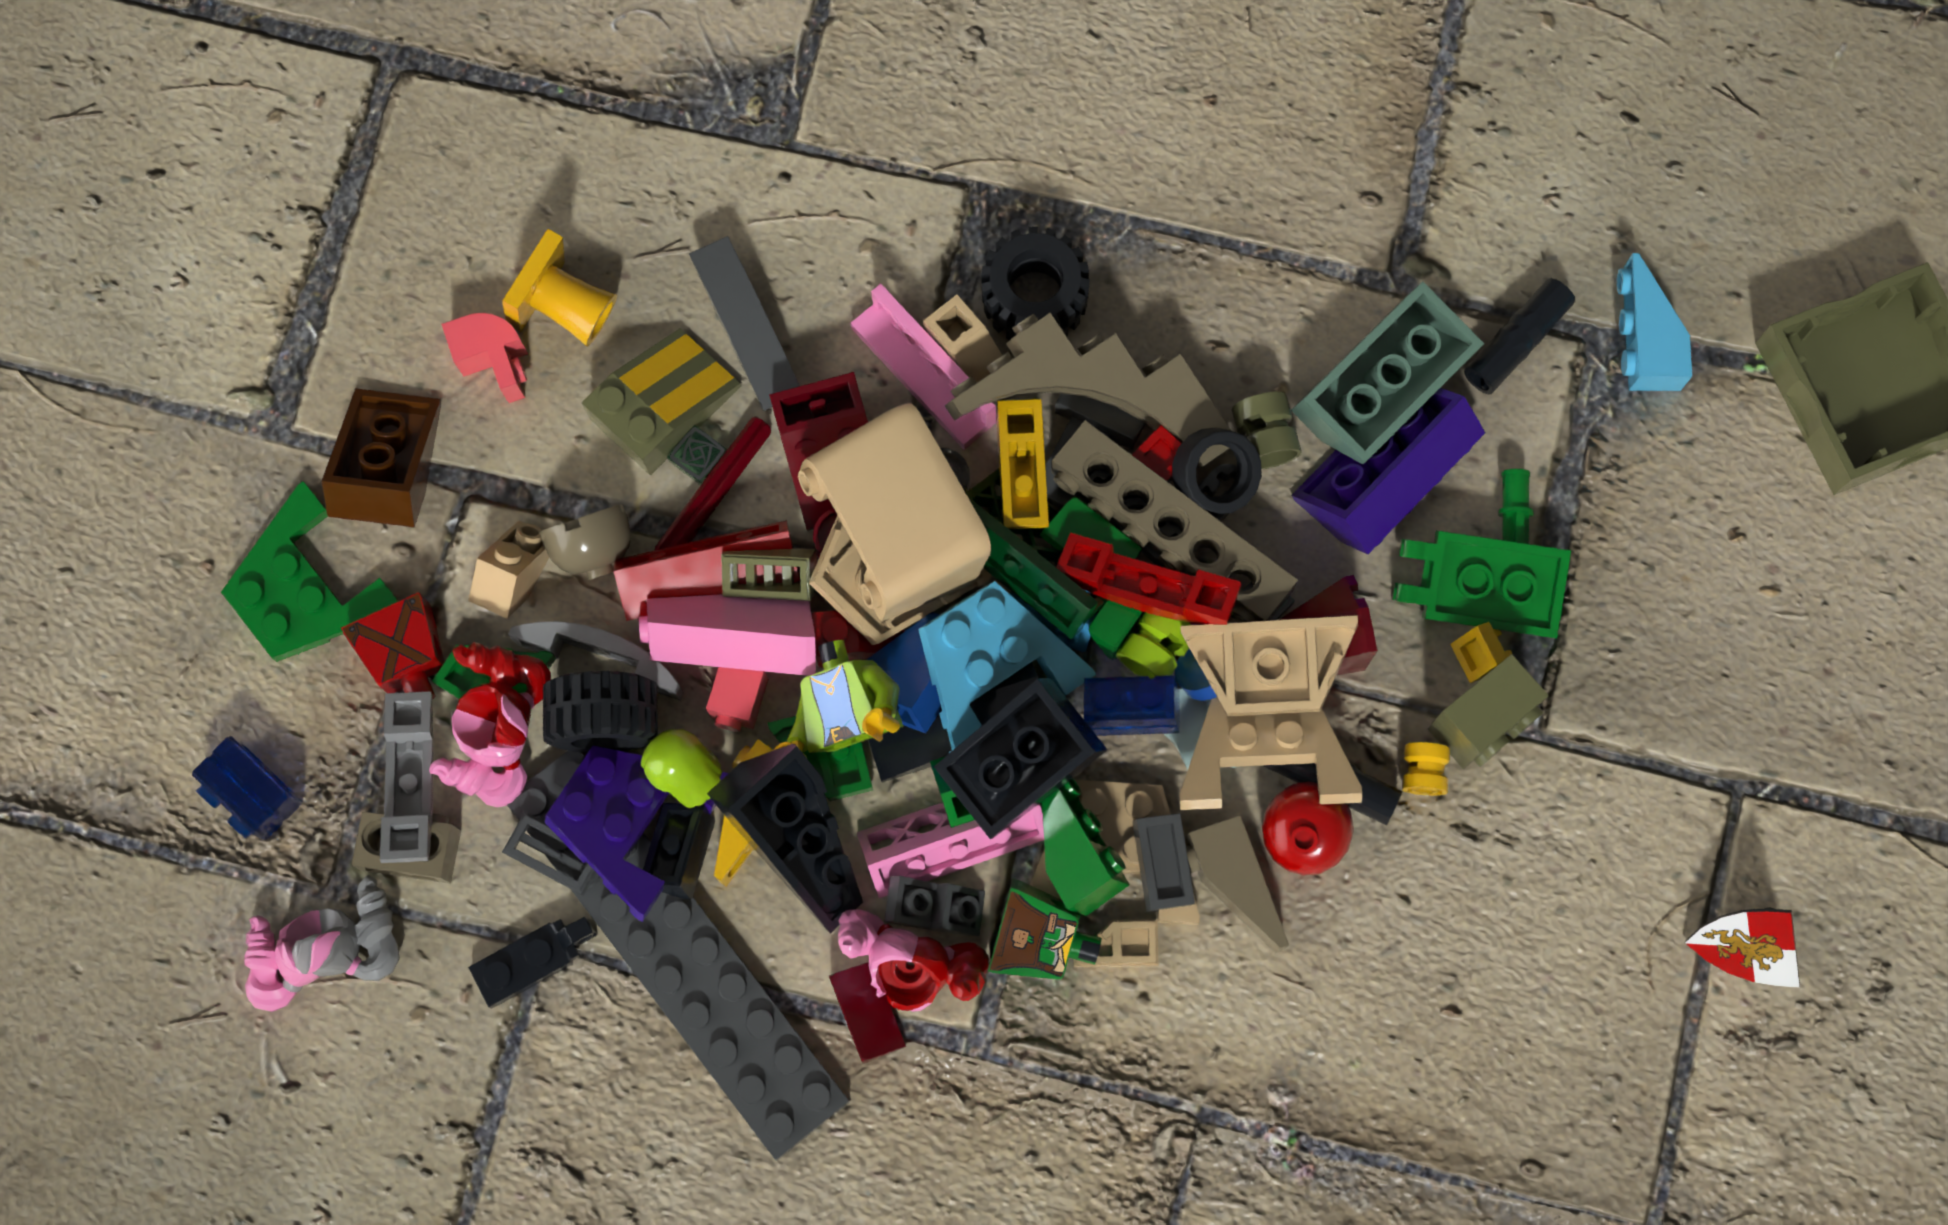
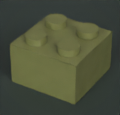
M1511 654L1444 709L1428 730L1440 744L1450 748V755L1463 770L1473 761L1481 767L1509 742L1505 736L1507 733L1515 739L1544 713L1539 708V705L1549 695Z

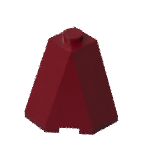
M1354 575L1343 577L1279 619L1289 620L1358 615L1357 630L1337 675L1365 671L1378 651L1369 606L1365 598L1355 599L1352 593L1353 591H1358V583Z

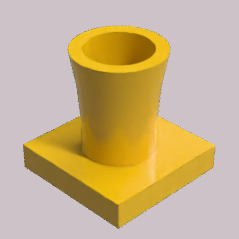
M547 229L502 300L505 320L515 330L522 332L534 311L537 310L568 330L588 347L606 323L615 305L617 294L595 287L561 270L565 263L563 237Z

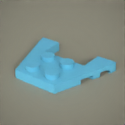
M996 581L985 585L918 629L932 686L936 685L942 711L939 713L943 729H947L952 751L982 726L970 707V703L1035 659L1046 677L1051 678L1064 695L1069 694L1096 675L1094 670Z

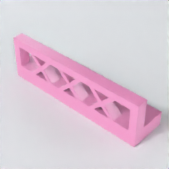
M879 284L871 291L873 305L850 323L851 329L961 448L965 450L996 424V406L993 403L985 404L954 421L945 405L955 398L951 390L969 377L882 284Z
M943 802L856 832L879 898L888 895L890 876H904L930 881L1044 840L1043 813L1040 804L993 839H989L975 820L951 828ZM928 824L937 825L932 831L923 834L917 832L922 826ZM888 838L894 840L891 845L872 851L871 844Z

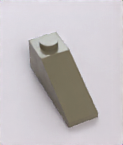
M1241 815L1188 833L1186 851L1190 873L1198 872L1201 882L1275 953L1285 950L1289 943Z

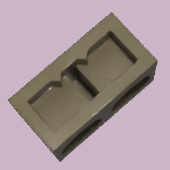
M378 807L377 813L362 812L351 863L352 866L363 872L451 884L461 830L452 824H448L449 817L434 813L432 815L431 836L438 837L439 847L429 857V861L381 863L377 839L381 834V817H384V807Z

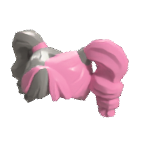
M368 875L359 883L357 890L359 899L356 907L360 921L356 924L341 910L328 908L310 911L279 931V940H277L275 946L274 933L271 931V925L268 920L259 915L249 919L251 928L246 933L248 949L245 952L244 963L245 966L250 968V973L245 989L247 998L255 1008L270 1012L284 1008L289 1005L296 993L301 991L304 985L315 981L320 976L346 973L364 981H380L393 973L400 959L398 945L391 932L394 927L391 920L393 912L385 907L387 903L385 890L377 887V880ZM360 945L368 950L369 957L366 961H362L358 956ZM278 970L283 977V982L278 978Z

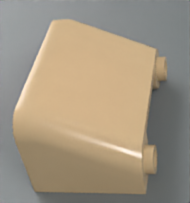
M906 403L890 409L802 462L798 473L801 488L807 496L812 495L817 501L830 500L867 568L864 574V583L860 585V592L865 605L871 610L874 609L880 622L974 585L990 556L991 544L988 533L923 417L912 403Z

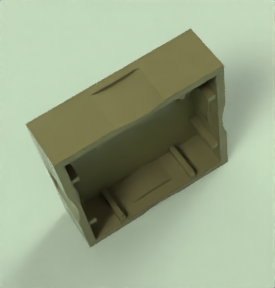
M1928 262L1876 282L1853 297L1840 301L1826 302L1773 323L1755 342L1833 495L1948 449V298Z

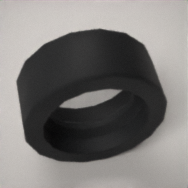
M1222 428L1200 429L1189 435L1178 447L1172 463L1173 483L1176 489L1207 512L1214 514L1233 513L1246 506L1256 494L1262 478L1261 459L1256 447L1242 434ZM1212 445H1224L1234 452L1237 460V474L1233 485L1225 494L1211 497L1200 490L1196 481V468L1200 457L1207 448Z

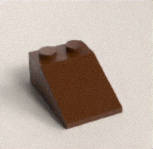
M355 388L321 481L328 517L415 528L426 493L441 410V399Z

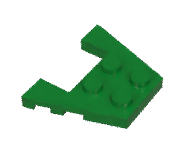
M304 481L297 485L221 591L222 595L259 643L276 662L329 643L330 639L343 635L342 627L399 601L384 581L378 578L349 602L342 605L295 545V541L328 517L326 508Z

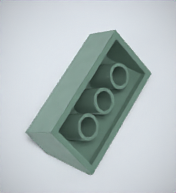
M1421 282L1324 376L1291 411L1320 441L1364 464L1484 343L1424 282Z

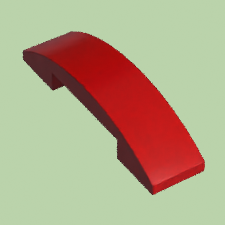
M1071 532L1056 566L1057 569L1082 589L1097 596L1149 614L1199 624L1227 625L1241 589L1240 581L1199 569L1196 576H1191L1115 554L1112 544Z

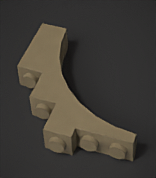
M1051 313L1038 320L1035 314H1032L1014 326L1012 329L1016 336L1006 344L1015 358L1013 359L1009 352H1007L987 366L991 373L978 383L971 376L953 388L951 393L955 398L945 405L955 421L985 404L1016 395L1051 392L1085 396L1116 406L1145 422L1154 431L1162 425L1181 443L1189 435L1200 429L1222 428L1231 430L1181 354L1169 361L1164 354L1142 368L1146 375L1144 377L1115 333L1105 341L1098 334L1077 348L1082 355L1080 357ZM1212 445L1207 448L1200 457L1197 468L1206 465L1228 450L1229 447Z

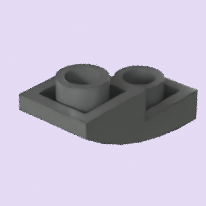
M890 876L884 922L946 933L980 936L985 891L950 883L937 884L904 876Z

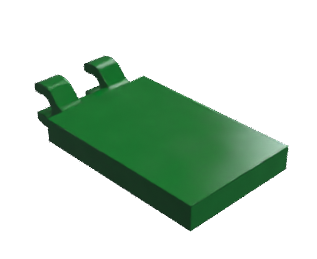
M1437 530L1434 543L1401 539L1399 556L1424 560L1420 586L1395 582L1392 600L1424 605L1422 614L1424 619L1478 626L1490 622L1492 628L1496 630L1557 639L1571 550Z

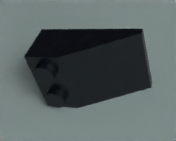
M1051 678L1035 680L938 762L934 768L989 839H993L1076 777L1108 749Z

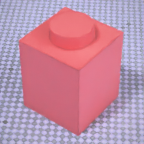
M718 667L706 706V711L710 717L716 719L714 725L733 732H740L742 726L754 729L769 680L765 671Z

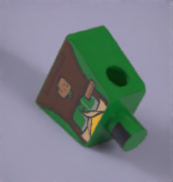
M1013 879L988 971L998 974L1056 980L1063 979L1069 958L1095 965L1102 938L1076 931L1080 914L1067 910L1061 899L1020 880Z

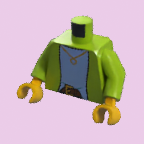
M835 640L818 646L824 671L802 679L800 684L801 696L795 723L787 742L780 743L774 750L795 744L801 752L807 750L809 753L834 752L870 738H874L879 742L882 741L884 733H895L899 728L903 727L897 710L900 693L898 684L873 660L849 661L844 640Z

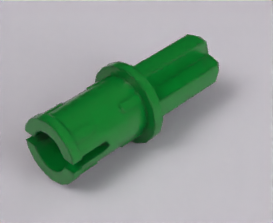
M1507 469L1501 472L1502 508L1498 510V516L1502 517V540L1529 544V517L1534 515V510L1529 508L1530 471L1526 469Z

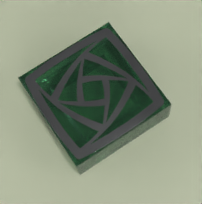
M694 425L667 456V459L684 474L701 485L728 449Z

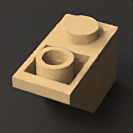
M957 294L923 320L924 330L969 378L973 376L977 383L991 374L987 366L1003 356L984 324Z
M522 521L516 522L477 558L468 599L469 602L508 619L528 599L549 559L539 533L542 530L538 526Z

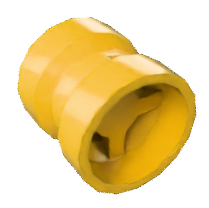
M1427 742L1406 744L1404 747V760L1409 764L1408 772L1402 779V790L1410 794L1425 796L1447 794L1449 779L1444 775L1445 765L1450 762V748L1442 744Z

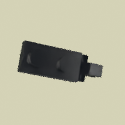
M586 917L567 926L559 919L552 924L549 922L468 968L487 1006L492 1009L573 965L572 961L580 956L576 947L596 937L597 934Z

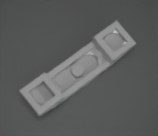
M553 621L521 624L511 627L508 636L516 645L538 653L539 651H548L556 659H558L562 647L566 643L637 667L634 674L655 681L657 693L680 701L683 697V690L659 661H651L650 654L645 650L605 630L582 624Z
M431 692L386 693L384 712V736L386 739L384 817H381L380 861L381 863L429 861L434 774L429 772L430 765L434 762Z

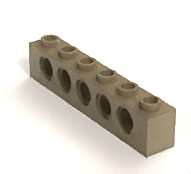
M1086 420L1052 459L1051 473L1055 475L1053 480L1061 489L1071 495L1077 492L1090 502L1088 506L1105 520L1109 521L1112 518L1125 528L1123 533L1141 548L1147 545L1160 555L1158 557L1159 561L1167 569L1183 572L1191 576H1196L1198 569L1227 578L1236 574L1247 576L1251 580L1253 587L1247 591H1239L1231 612V616L1238 623L1270 621L1294 591L1298 579L1198 506ZM1095 469H1104L1110 473L1112 479L1107 483L1098 484L1093 482L1088 475ZM1130 495H1138L1146 501L1147 505L1141 510H1131L1125 506L1123 500ZM1172 521L1180 526L1182 533L1175 537H1168L1160 532L1158 526L1163 522ZM1199 548H1209L1215 552L1217 560L1211 564L1201 563L1195 558L1194 551Z

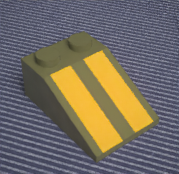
M679 328L612 372L581 403L590 420L651 476L670 457L673 450L693 427L699 428L741 387V383Z

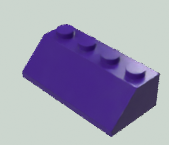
M1439 388L1364 464L1335 450L1291 496L1295 502L1341 543L1369 554L1413 510L1419 501L1442 480L1446 473L1471 450L1473 445L1486 432L1465 396Z

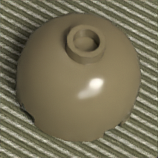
M623 504L603 509L539 532L544 547L555 565L570 574L586 572L589 580L612 573L613 567L611 563L625 556L630 547L631 539L629 520Z

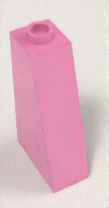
M723 595L647 599L648 616L639 617L640 643H649L651 661L796 675L816 674L815 632L809 601L723 597Z

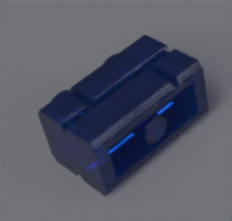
M1175 675L1155 676L1154 679H1150L1149 676L1084 678L1085 722L1097 736L1180 733V695Z
M232 736L226 737L212 751V755L206 757L192 771V776L201 784L196 792L214 808L222 804L232 814L227 819V822L246 839L251 834L262 840L268 839L303 802L253 752Z

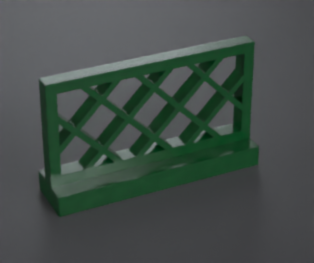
M998 468L966 492L990 539L991 552L983 568L1072 639L1082 630L1085 623L1104 606L1107 599L1093 593L1091 595L1088 594L1049 562H1056L1057 566L1062 553L1052 545V548L1036 546L1034 537L1042 538L1040 534L1045 528L1008 529L1004 526L1000 511L1002 510V498L997 496L995 491L996 485L1001 487ZM1048 505V520L1050 523L1058 512ZM982 507H988L989 513ZM1015 534H1020V535H1022L1023 540L1020 539V538H1019L1017 535H1015Z

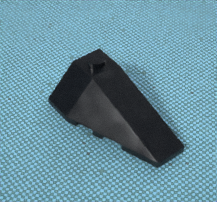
M1032 662L970 703V707L981 725L985 724L1035 680L1039 679ZM938 714L926 733L903 725L895 733H884L883 739L880 742L874 738L868 739L882 783L930 768V761L945 757L949 754V751H952L947 729H943L940 714Z
M790 744L741 762L714 786L707 795L826 931L831 934L840 925L838 920L842 913L846 910H856L863 903L849 857L844 854L837 833L839 827L836 818L831 814L825 797L827 790L823 778L798 746Z

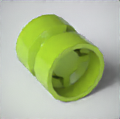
M1144 612L1137 622L1139 633L1128 635L1116 653V657L1126 668L1153 685L1164 687L1177 668L1178 664L1175 657L1185 656L1189 650L1181 634L1180 626L1191 624Z

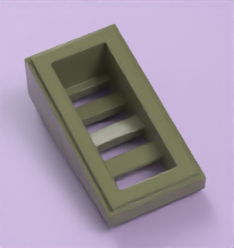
M816 549L723 551L721 554L723 597L810 601L816 593V590L809 584L817 564ZM738 564H746V584H739ZM757 565H763L764 583L757 584ZM775 566H782V583H776ZM794 567H800V582H794Z

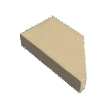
M1158 919L1111 920L1096 936L1102 938L1095 965L1073 959V967H1158Z

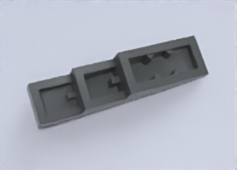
M726 236L689 253V256L743 371H745L762 410L765 411L772 407L769 394L799 387L800 385L729 237Z

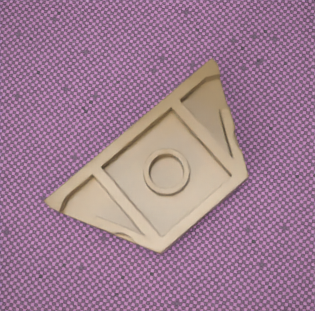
M1358 615L1227 623V625L1180 626L1184 640L1228 716L1320 712L1357 630Z

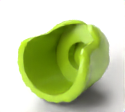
M668 729L658 734L650 741L641 759V767L644 769L649 782L656 789L669 792L687 808L701 806L711 799L707 793L721 781L722 770L718 758L693 733L684 729Z

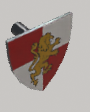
M1767 907L1764 909L1740 910L1721 915L1702 925L1685 942L1704 960L1731 975L1756 983L1800 988L1792 910Z

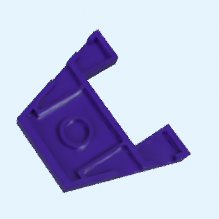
M592 746L545 815V824L583 863L587 862L603 879V884L613 895L617 894L630 907L629 912L636 919L643 922L663 891L665 881L625 860L669 792L656 789L649 782L644 769L641 767L642 755ZM722 772L720 779L722 780L728 773ZM712 799L707 800L703 804L711 815L716 804Z

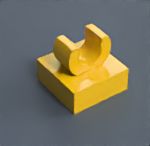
M1490 622L1476 626L1450 644L1470 683L1481 680L1512 654L1511 650L1504 651L1497 638L1502 633L1500 630L1493 629Z

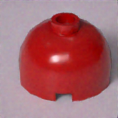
M1294 783L1278 793L1266 808L1262 822L1264 845L1272 859L1286 871L1303 876L1321 874L1335 867L1349 851L1354 833L1352 812L1345 803L1320 804L1318 783Z

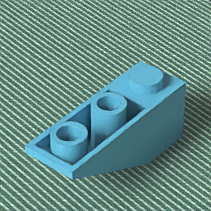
M1632 253L1625 266L1620 268L1617 274V292L1624 296V309H1621L1619 315V332L1621 335H1626V350L1623 351L1621 357L1622 375L1628 376L1629 391H1681L1692 378L1690 334L1640 254Z

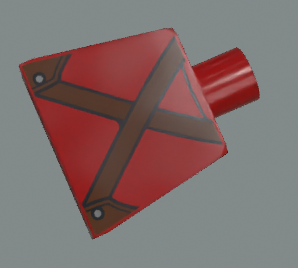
M420 592L341 628L343 634L375 682L386 693H395L403 689L404 693L431 692L432 700L436 697L428 677L438 673L445 661L432 607Z

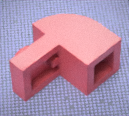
M489 313L469 314L441 324L453 361L463 377L493 367L499 388L508 403L525 398L520 383L526 382L527 377L519 357L528 355V352L511 324L503 318Z

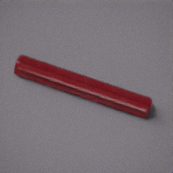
M756 416L748 421L656 544L654 551L692 541L770 436L772 430L765 421Z

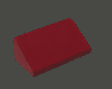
M869 962L829 975L863 1064L906 1047L891 1006L887 1001L886 994L878 998L876 996L877 989L871 985L872 977L869 970Z

